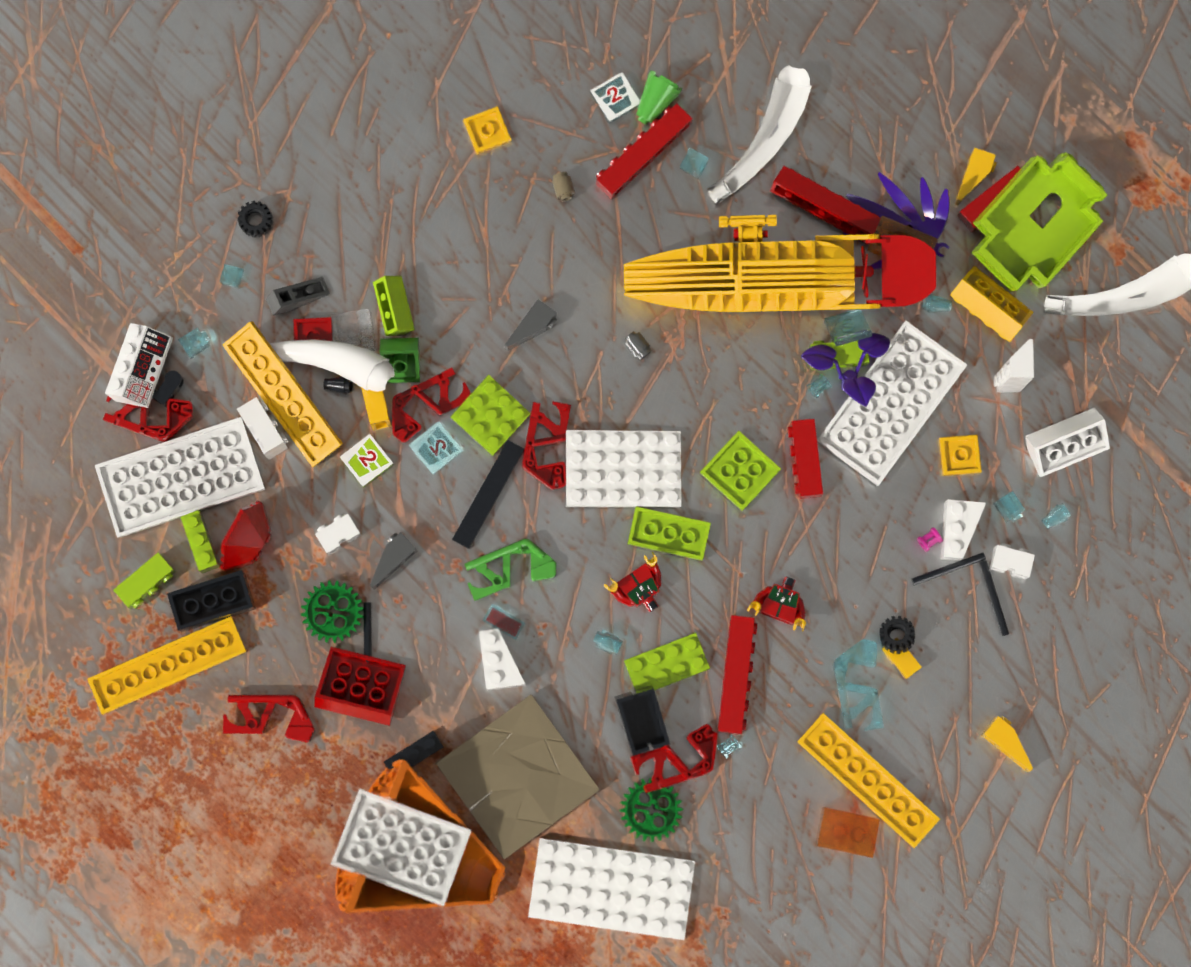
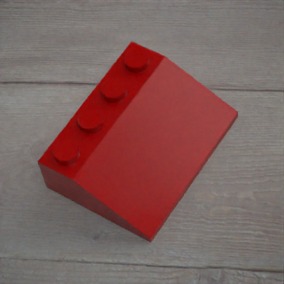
M330 647L315 694L314 707L390 726L406 665Z

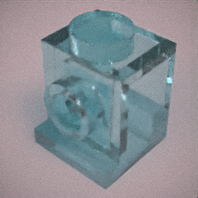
M198 327L178 339L191 359L208 348L209 344L207 342L210 341L206 332H201ZM195 341H200V344L194 346Z

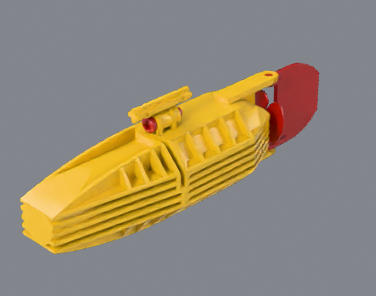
M765 215L730 216V218L728 216H719V228L728 227V225L738 227L734 228L733 231L734 241L738 243H717L686 247L647 256L624 264L625 296L670 307L701 311L757 312L879 309L881 307H899L915 304L925 299L936 289V252L920 239L906 235L880 236V234L815 236V241L763 242V238H768V230H762V227L765 224L777 226V215H768V217H765ZM854 240H865V243H881L882 300H866V304H855V278H861L864 296L868 298L867 278H871L874 275V268L867 266L868 254H866L864 246H861L863 266H854Z

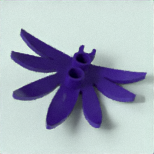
M879 172L878 176L888 194L911 222L880 204L855 195L846 194V197L851 202L882 218L881 226L898 235L920 239L933 248L939 257L944 258V255L940 253L942 247L950 248L946 243L937 242L946 226L949 215L950 199L948 189H945L942 193L934 220L932 195L926 180L921 177V204L925 221H922L908 197L891 180ZM870 243L871 245L881 246V243ZM882 259L870 266L874 269H882Z

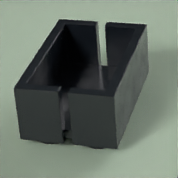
M652 685L635 690L636 694L634 695L632 692H628L614 697L633 756L650 751L648 743L651 744L653 749L670 745Z

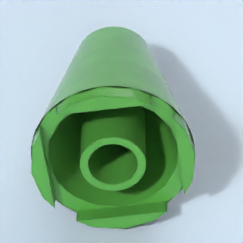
M651 70L636 115L639 116L637 120L645 125L652 123L681 93L682 88H679L677 84L662 75L660 77L657 76L656 72Z

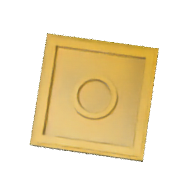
M498 106L463 119L477 155L512 142Z
M978 434L939 438L943 476L982 472Z

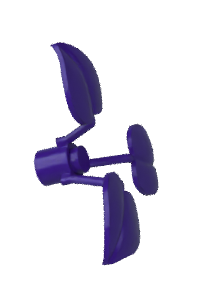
M877 333L862 335L858 340V347L864 351L855 372L847 370L842 374L838 361L834 359L836 351L826 345L810 347L801 355V358L817 370L830 369L834 363L839 374L838 378L842 379L841 389L853 400L866 407L875 394L876 384L867 377L857 378L865 355L868 353L873 358L883 356L889 349L890 340L888 337Z

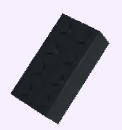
M242 570L167 593L177 630L181 633L256 609L246 574Z

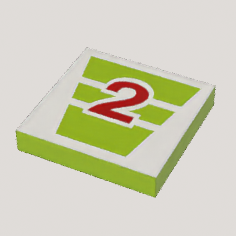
M371 434L340 456V459L363 488L394 465Z

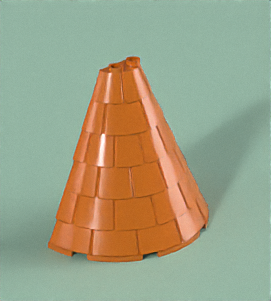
M403 759L393 762V769L386 768L368 791L469 829L457 814L453 813L431 789L425 780L419 777L407 761ZM471 831L443 907L492 904L498 896L497 889L505 877V866L485 847L473 831ZM341 868L337 869L336 900L341 902L338 906L341 911L348 914L365 911L423 909L441 906L368 879L362 874L349 872Z

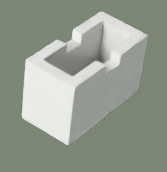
M340 514L334 518L335 522L332 524H324L317 529L318 532L315 535L328 555L341 549V543L345 541L350 543L362 536L349 514Z
M1000 543V545L994 547L989 569L1001 573L1007 570L1012 571V576L1027 579L1030 577L1035 555L1030 554V550L1023 548L1015 550L1009 544Z

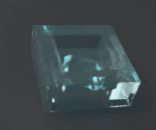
M225 264L219 282L239 288L244 270Z

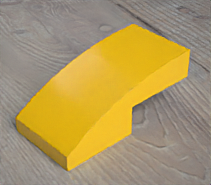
M885 647L881 649L905 679L922 668L907 648V652L903 653V650H900V654H897L896 651L891 653L890 649L886 650Z

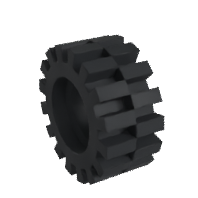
M252 201L250 204L247 202L245 207L242 205L241 211H238L239 217H237L242 231L246 235H252L255 238L256 235L262 237L261 234L263 233L266 235L268 233L267 230H271V224H273V216L267 205L262 204L260 201L258 203ZM252 213L262 215V222L259 225L253 226L249 224L248 218Z
M892 616V620L887 618L885 620L886 623L883 622L881 624L882 628L879 630L882 646L886 650L890 649L891 653L896 651L897 654H900V650H903V653L907 652L906 648L910 650L912 648L911 644L914 645L915 630L912 622H908V619L905 617L902 619L901 616H898V619ZM895 629H901L904 631L905 636L901 640H893L890 637V633Z

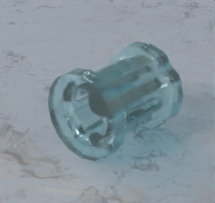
M820 374L819 378L813 383L806 385L809 392L816 399L826 388L832 387L823 374Z
M730 734L729 738L722 744H717L718 750L726 759L737 748H742L733 734Z

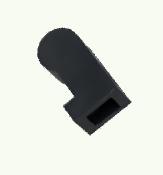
M169 371L165 375V381L157 391L154 390L152 398L167 408V400L174 399L183 386V377L177 371Z

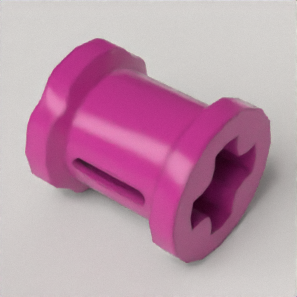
M934 527L924 536L917 538L925 552H928L929 548L936 543L943 542L942 537Z

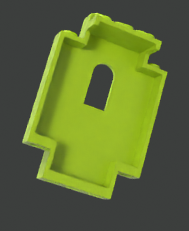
M1069 153L1058 154L1049 166L1043 157L1038 155L1031 157L973 222L985 237L971 253L1010 292L1017 291L1027 279L1037 288L1046 287L1103 222L1100 214L1095 209H1091L1095 202L1103 201L1107 194L1103 186L1097 180L1092 179L1090 173L1084 167L1079 166L1077 160ZM1050 193H1055L1061 198V207L1045 226L1041 228L1030 215Z

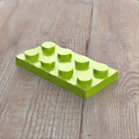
M636 506L627 545L703 561L711 523Z
M696 633L624 660L635 690L652 685L655 691L710 669Z

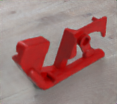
M453 368L418 385H414L393 397L392 433L400 442L406 443L422 428L416 420L402 410L414 395L420 398L437 415L441 416L459 407L471 394L464 382L463 391L460 396L452 402L449 401L448 386L450 381L448 378L455 375ZM436 384L440 386L438 405L423 392Z
M108 396L106 402H110L112 398ZM168 399L167 425L148 426L149 407L145 408L126 404L122 409L116 411L114 416L105 413L103 421L155 440L166 442L193 418V404L186 400ZM141 408L139 425L125 420L130 412Z
M533 402L522 468L550 490L560 489L566 485L565 463L557 462L538 466L534 447L565 442L571 405L552 402V405L556 406L560 413V425H556L544 413L539 412L541 403ZM537 423L549 429L554 437L535 440Z
M228 695V703H237L238 709L241 710L246 720V726L231 723L227 715L223 714V734H263L277 703L294 710V714L285 732V737L305 743L311 741L315 728L301 699L296 695ZM249 703H267L259 724L249 709Z
M705 724L687 735L689 743L703 758L691 770H689L669 745L631 756L630 759L636 775H639V769L645 761L653 758L655 762L654 773L651 778L652 783L644 785L645 793L709 774L714 768L717 732L713 731L709 724ZM666 758L681 774L663 779L662 772Z

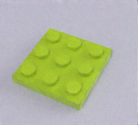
M487 375L450 418L493 456L531 413L490 375Z
M738 431L700 471V474L736 507L743 511L776 476L781 468Z

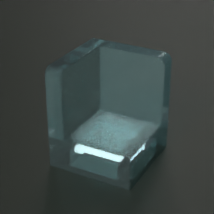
M689 147L687 155L680 165V169L699 179L708 164L709 158Z

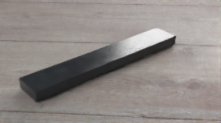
M507 440L452 538L454 542L470 549L524 452V448Z

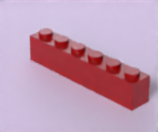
M677 103L673 107L669 106L663 112V117L660 119L656 118L650 124L651 128L647 132H641L633 145L631 143L627 145L623 150L624 153L620 157L616 156L610 162V167L606 170L602 169L597 174L596 185L611 200L692 125V118Z
M786 166L782 167L770 192L849 235L876 234L883 221L875 213L869 212L860 205L845 199L827 187L819 185L810 178Z
M735 615L730 617L717 730L720 733L741 735L742 731H746L747 719H743L744 711L748 712L749 700H746V692H750L751 688L748 674L752 673L753 661H750V656L755 652V642H752L753 634L756 635L758 625V623H754L755 618Z

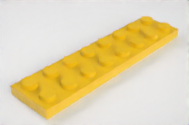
M253 321L246 324L222 344L312 467L318 465L343 445L342 441Z
M230 616L90 677L87 680L101 714L105 715L242 655L247 651L233 617Z
M824 713L797 741L800 746L912 848H915L940 820L938 816Z

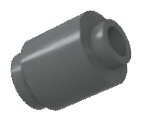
M633 331L625 338L627 341L624 344L635 358L638 357L639 360L652 351L649 348V343L640 332L635 333Z

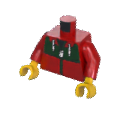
M651 552L653 557L650 560L644 555L647 563L620 581L616 582L610 578L612 581L610 587L604 583V587L611 591V594L618 602L629 607L635 606L636 608L644 603L649 612L659 607L653 598L659 593L661 587V572L654 552Z
M789 577L784 578L782 586L774 584L772 587L767 586L760 591L747 609L748 612L751 608L756 611L755 616L760 613L789 625L794 624L793 630L796 629V626L802 627V632H804L806 626V612L803 600L799 597L800 593L792 590L796 580Z

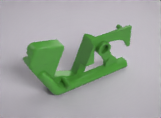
M522 539L467 562L464 565L467 571L476 568L477 572L482 573L493 584L486 588H477L472 586L470 582L467 583L474 601L505 588H510V554H531L532 581L555 578L556 562L531 540ZM503 557V578L492 572L486 563Z

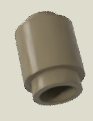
M567 172L555 174L552 183L557 199L562 201L571 200L572 196L575 195L571 177Z

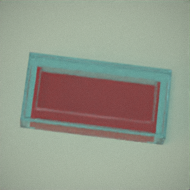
M493 604L482 620L514 640L518 638L525 626L523 621Z

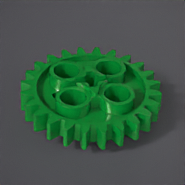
M328 580L327 586L321 582L320 589L313 586L315 592L308 591L307 593L310 598L303 599L307 605L301 606L302 609L306 610V612L301 613V616L307 619L302 621V623L309 624L306 628L307 631L313 629L311 636L314 637L319 634V641L325 637L326 643H329L330 638H332L334 643H337V638L344 642V635L351 638L350 631L357 632L355 625L361 626V623L357 620L364 618L363 615L359 614L364 608L358 607L362 600H356L359 595L358 593L351 594L353 591L352 587L346 590V583L340 587L339 581L332 585L331 581ZM328 596L329 603L325 606L320 605L321 597ZM342 599H347L349 602L345 609L339 608V602ZM332 607H334L337 612H347L349 616L333 614L331 617L328 612H319L315 609L332 610ZM320 615L326 617V622L322 625L316 623V619ZM339 618L345 619V625L342 628H337L335 625L336 620Z
M651 778L648 779L647 784L652 783ZM644 779L640 782L641 786L636 782L633 783L635 789L627 788L630 794H623L622 796L626 801L620 802L624 808L620 809L619 812L625 814L620 820L627 821L623 827L630 826L631 829L628 833L631 834L635 831L636 839L642 835L643 842L646 841L647 837H649L650 842H654L655 837L658 841H661L662 834L665 838H668L667 831L674 833L675 830L672 826H679L680 824L676 819H682L678 812L682 811L683 808L677 805L682 800L675 799L678 793H671L674 788L673 786L668 789L665 787L645 793L644 785H646ZM641 793L648 795L647 803H642L639 800ZM659 798L667 800L666 808H661L658 805ZM634 805L645 808L652 805L654 810L667 812L668 815L665 816L656 812L649 815L648 810L637 809ZM636 812H641L644 815L642 823L635 820ZM655 817H660L663 820L661 827L654 825Z

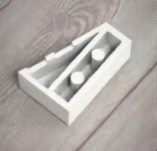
M499 629L479 631L487 691L526 686Z

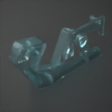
M862 639L834 660L833 671L835 673L836 689H838L844 728H853L851 719L856 718L868 706H872V721L868 727L864 728L867 731L884 728L877 689L845 682L848 662L874 668L877 664V643ZM846 690L868 694L856 706L849 708Z

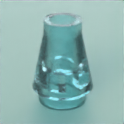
M930 294L923 299L922 307L927 312L950 311L952 300Z
M1063 503L1057 504L1041 521L1049 529L1067 521L1071 514Z

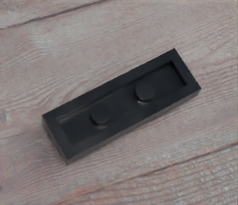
M432 731L384 761V764L387 768L393 769V762L403 759L411 767H414L444 747L435 732Z

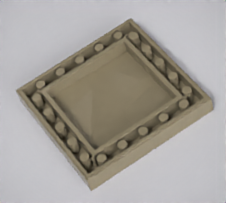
M529 695L436 763L504 860L600 790L532 695Z

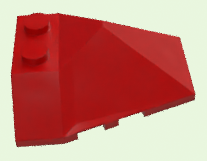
M257 500L256 503H251L250 506L247 505L238 512L221 543V554L224 555V557H221L223 563L220 565V568L228 572L251 565L254 561L259 560L262 554L261 549L269 542L272 536L266 510L261 501Z

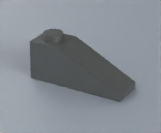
M323 277L275 289L266 298V301L273 316L323 298L329 295L330 292Z
M537 300L505 343V349L509 351L544 333L548 328H552L557 322V312L540 300Z
M401 532L398 535L397 533L393 534L387 540L389 543L384 549L370 584L374 590L417 552L416 548Z

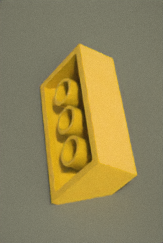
M976 266L966 274L950 294L957 303L962 304L972 315L980 318L987 327L994 329L1001 338L1009 342L1034 313Z

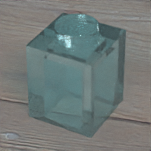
M1013 491L994 503L1006 523L1010 520L1014 523L1023 517L1021 513L1025 511V508Z

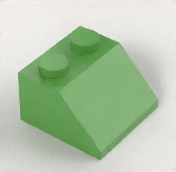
M419 338L380 339V355L389 359L388 362L394 368V377H391L387 383L420 382Z

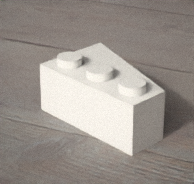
M256 397L237 408L268 460L288 449L285 443L289 441L283 432L279 434L276 427L279 425L273 416L269 418L266 413L269 409L263 400L259 401Z
M949 499L944 502L941 560L960 561L964 558L986 503Z

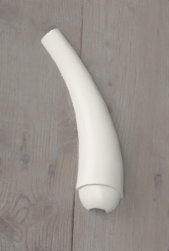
M787 66L780 72L778 78H775L765 117L753 142L732 169L707 189L711 199L716 204L723 201L750 180L776 154L792 133L805 108L811 89L809 75L804 68L798 69ZM778 122L777 131L772 135V137H770L772 131L774 130Z
M1181 254L1177 257L1174 255L1144 276L1115 289L1079 296L1047 295L1044 303V313L1069 316L1122 314L1151 308L1175 299L1191 289V254ZM1147 291L1144 297L1129 298Z
M316 339L269 343L283 362L310 364L326 369L354 382L367 391L379 392L385 390L387 381L394 377V368L388 362L389 359L370 349L352 344Z

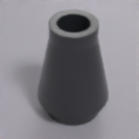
M344 377L325 378L323 387L324 390L346 395L352 392L353 382Z

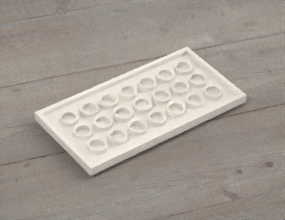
M905 320L891 339L888 351L883 356L877 358L864 376L870 378L876 384L875 394L870 399L868 405L865 407L849 396L819 436L817 442L879 486L966 368L967 364Z
M242 417L95 465L117 538L178 519L197 510L202 511L265 490Z
M540 838L528 917L684 940L695 861Z

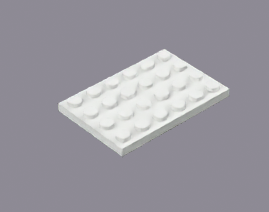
M566 430V507L636 508L637 506L641 508H681V431Z
M359 789L331 865L349 872L362 874L373 881L444 906L471 830Z

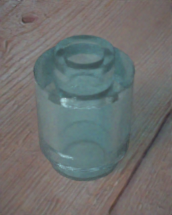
M604 629L601 632L597 631L593 642L596 643L594 647L617 655L623 643L618 636Z

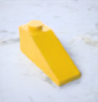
M977 148L973 149L955 205H959L988 177L990 172H994L997 164L994 161L995 154Z
M999 716L995 717L981 736L1026 772H1031L1033 767L1014 728L1010 726L1011 722L1004 716L1001 718Z

